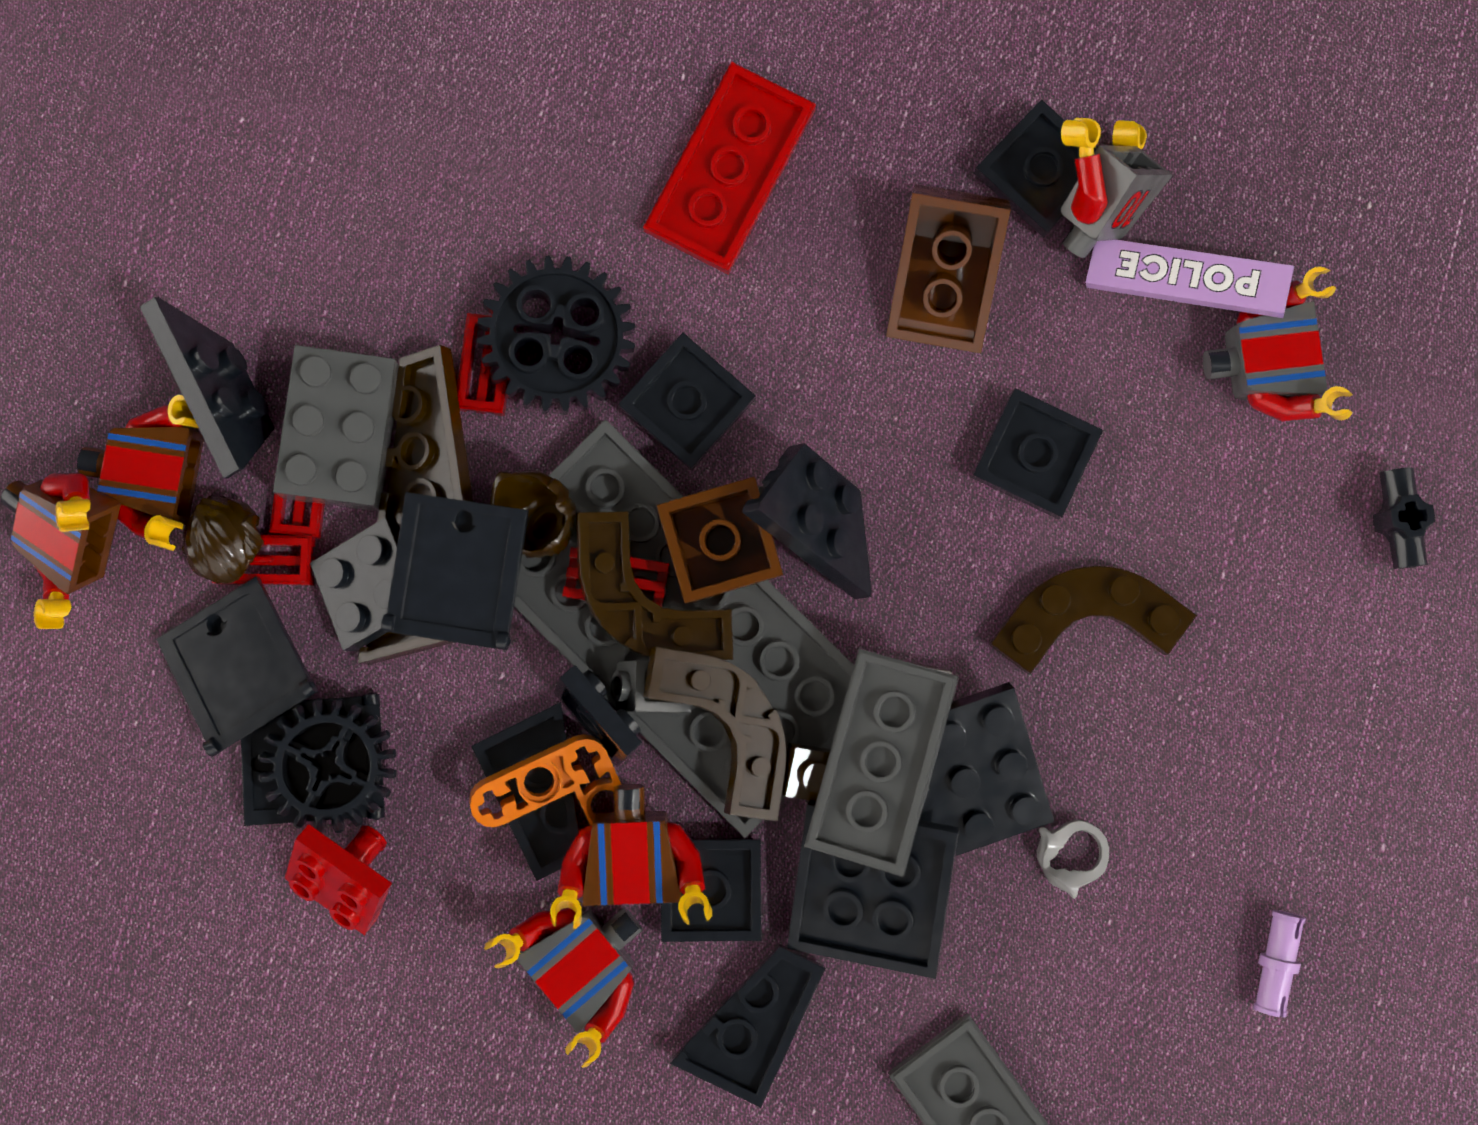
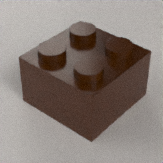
M755 476L656 505L685 603L689 604L784 576L772 535L742 513L743 507L748 500L756 499L760 496Z

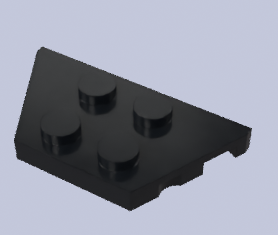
M153 297L140 306V309L223 478H230L244 469L275 429L268 415L267 402L255 389L247 373V362L232 342L161 298Z
M805 443L789 446L779 458L777 468L771 470L762 481L765 490L759 498L748 500L743 507L742 513L852 598L871 597L872 588L861 491Z

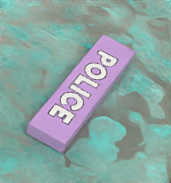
M1122 240L1097 241L1095 244L1085 283L1087 288L1283 318L1294 266Z

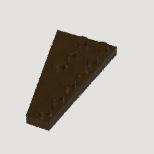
M437 345L399 359L392 417L397 421L393 448H387L385 467L390 468L387 493H381L377 522L385 517L397 519L399 527L401 525L406 492L473 502L451 349ZM388 632L367 644L366 647L360 648L358 664L371 665L455 642Z

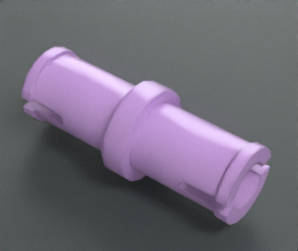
M1273 910L1266 953H1260L1258 963L1263 968L1253 1009L1267 1015L1285 1018L1287 1017L1286 1010L1293 975L1300 972L1301 963L1296 960L1306 918L1286 911Z

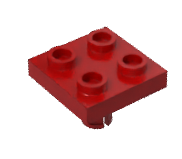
M308 824L295 839L284 879L289 882L290 888L299 897L306 901L315 900L328 909L330 916L338 925L347 930L356 929L365 936L377 921L392 885L389 880L369 867L380 851L384 850L387 842L377 830L363 825L356 836L343 849Z

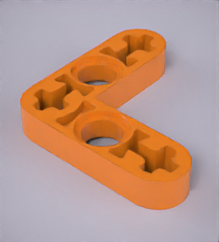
M581 734L482 779L471 790L469 804L472 816L478 823L486 827H498L575 791L589 824L592 825L596 813L591 809V801L594 795L603 790L614 792V787L622 784L601 742L591 735ZM585 747L589 753L597 751L598 755L591 759L592 765L599 778L606 772L609 773V778L594 780L590 783L586 772L580 764L573 767L571 765L578 758L576 750ZM543 767L552 773V784L545 792L532 793L525 787V776L533 768ZM515 778L518 792L525 800L516 804L513 794L500 802L501 811L494 814L489 808L481 810L478 807L485 802L483 794L487 791L492 790L496 797L510 792V786L506 781ZM590 783L583 790H581L580 784Z

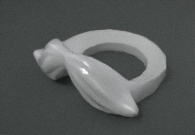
M1078 819L1066 822L1052 831L1045 827L1039 829L1041 839L1037 847V860L1050 884L1067 892L1075 899L1080 887L1097 880L1105 873L1109 861V846L1107 838L1100 829L1088 821ZM1084 831L1093 836L1098 844L1099 858L1092 869L1088 871H1068L1065 868L1055 870L1050 866V860L1055 858L1058 851L1064 847L1073 833Z

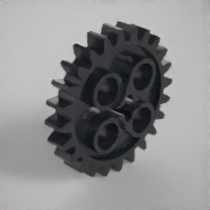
M550 255L545 257L544 269L537 270L530 259L526 260L525 276L521 277L513 269L508 270V278L511 284L509 288L497 282L493 284L494 292L499 297V301L484 299L483 308L492 314V317L478 318L477 321L479 328L490 332L489 335L477 339L479 348L492 349V352L482 358L483 367L498 366V369L491 377L493 384H499L508 380L510 383L506 390V397L510 399L521 391L524 393L523 408L528 409L534 400L538 399L542 400L543 414H548L552 402H559L563 415H568L570 401L576 400L581 409L585 411L588 408L587 395L591 393L601 402L604 401L606 394L602 384L606 383L611 387L617 388L620 380L613 370L628 371L630 363L620 354L633 353L635 349V343L623 339V336L635 332V323L621 321L622 318L630 313L631 306L630 304H615V301L621 294L622 289L620 287H615L608 291L604 289L607 273L603 272L594 280L589 277V262L584 263L577 272L572 270L570 256H566L561 268H555ZM540 298L549 305L550 310L541 318H532L523 311L522 307L527 300ZM579 306H588L596 312L598 319L592 325L581 326L573 321L571 312ZM519 325L539 333L519 334L515 333L513 328ZM554 326L563 328V335L565 337L561 339L560 345L550 344L551 339L548 334L552 333ZM593 337L599 339L600 344L597 346L589 345L584 341L575 340V338ZM524 345H533L542 352L543 357L538 364L525 366L516 360V351ZM581 353L589 359L591 367L582 374H574L566 369L563 361L569 354Z

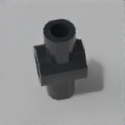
M1399 468L1380 472L1383 503L1378 513L1373 515V525L1375 532L1381 533L1390 542L1393 569L1428 565L1424 536L1429 525L1435 522L1433 505L1424 502L1419 494H1417L1414 468ZM1398 515H1407L1408 523L1400 522Z

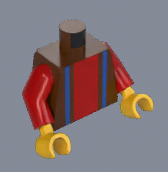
M183 395L174 396L168 405L158 407L130 419L125 428H112L108 433L105 449L83 447L77 458L78 473L88 477L100 478L97 491L121 503L118 520L136 536L144 538L149 544L170 551H174L176 547L169 542L171 531L174 528L183 529V525L190 518L204 444L202 434L190 428H184V426L199 427Z
M53 473L45 479L30 485H26L19 480L14 481L5 488L1 495L2 505L16 514L11 536L13 547L35 566L43 579V599H38L34 607V622L38 629H62L65 624L63 617L67 616L71 610L69 594L103 578L121 503L90 488L88 478L81 473Z
M623 784L615 786V812L596 814L592 825L580 829L563 858L557 891L560 897L555 899L550 908L553 926H556L557 913L564 908L572 909L576 913L573 929L580 926L582 911L577 899L582 896L583 906L678 903L680 915L687 925H689L687 917L689 907L695 903H700L704 905L706 920H710L712 908L707 897L701 893L705 889L701 856L681 825L669 822L666 811H645L644 785Z

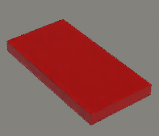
M731 61L644 224V232L729 275L816 110V104Z

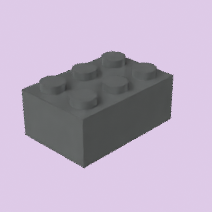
M295 345L273 493L287 500L315 502L379 512L381 493L384 492L387 467H385L387 448H390L394 422L392 410L399 367L395 359Z

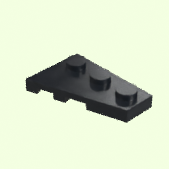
M559 702L472 745L471 747L485 776H491L565 741L566 734L562 704ZM533 768L525 776L524 785L532 793L545 792L552 784L553 775L546 768ZM515 778L506 781L511 791L496 797L499 805L503 799L513 794L516 804L525 801L518 792ZM573 792L508 822L536 881L562 869L563 858L578 834Z
M779 944L672 1057L670 1064L761 1108L826 969L825 966Z

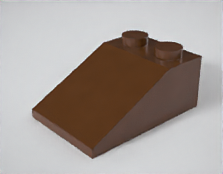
M914 184L886 337L981 354L1011 211L1010 200Z

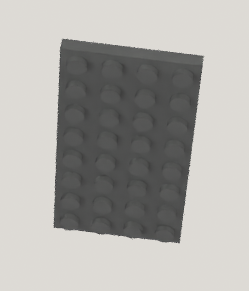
M605 419L549 476L558 479L567 487L569 497L576 506V514L578 512H628L630 557L670 564L663 608L679 611L732 609L734 660L724 661L739 667L749 674L758 683L757 686L765 694L772 708L777 710L784 730L786 755L789 743L831 749L854 665L769 581L689 604L685 603L656 506L682 498L683 496ZM575 515L573 536L569 540L568 546L559 555L554 554L552 557L544 556L540 558H526L525 554L522 555L514 607L573 666L576 665L582 673L587 670L594 673L608 692L604 697L616 708V701L613 700L611 695V679L616 671L617 663L634 660L649 661V657L629 650L612 638L595 619L586 601L562 596L566 584L567 567H569L571 547L577 548ZM632 569L634 578L657 581L658 573ZM577 579V589H581L579 579ZM641 590L646 598L653 601L655 592ZM691 705V712L687 713L627 712L640 727V733L744 838L763 820L724 813L731 769V742L723 724L709 711ZM783 794L781 795V801L785 798Z

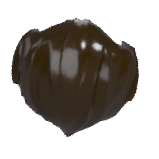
M525 470L516 473L500 471L496 475L492 486L490 505L529 511L522 555L525 554L526 558L559 555L568 546L569 540L573 536L572 532L574 531L576 506L569 497L567 487L558 479L552 478L538 470Z
M208 496L207 498H202L200 503L196 505L194 513L185 524L182 551L186 555L189 566L195 574L217 584L233 583L243 576L264 544L256 528L259 525L260 517L256 515L248 504L232 497Z

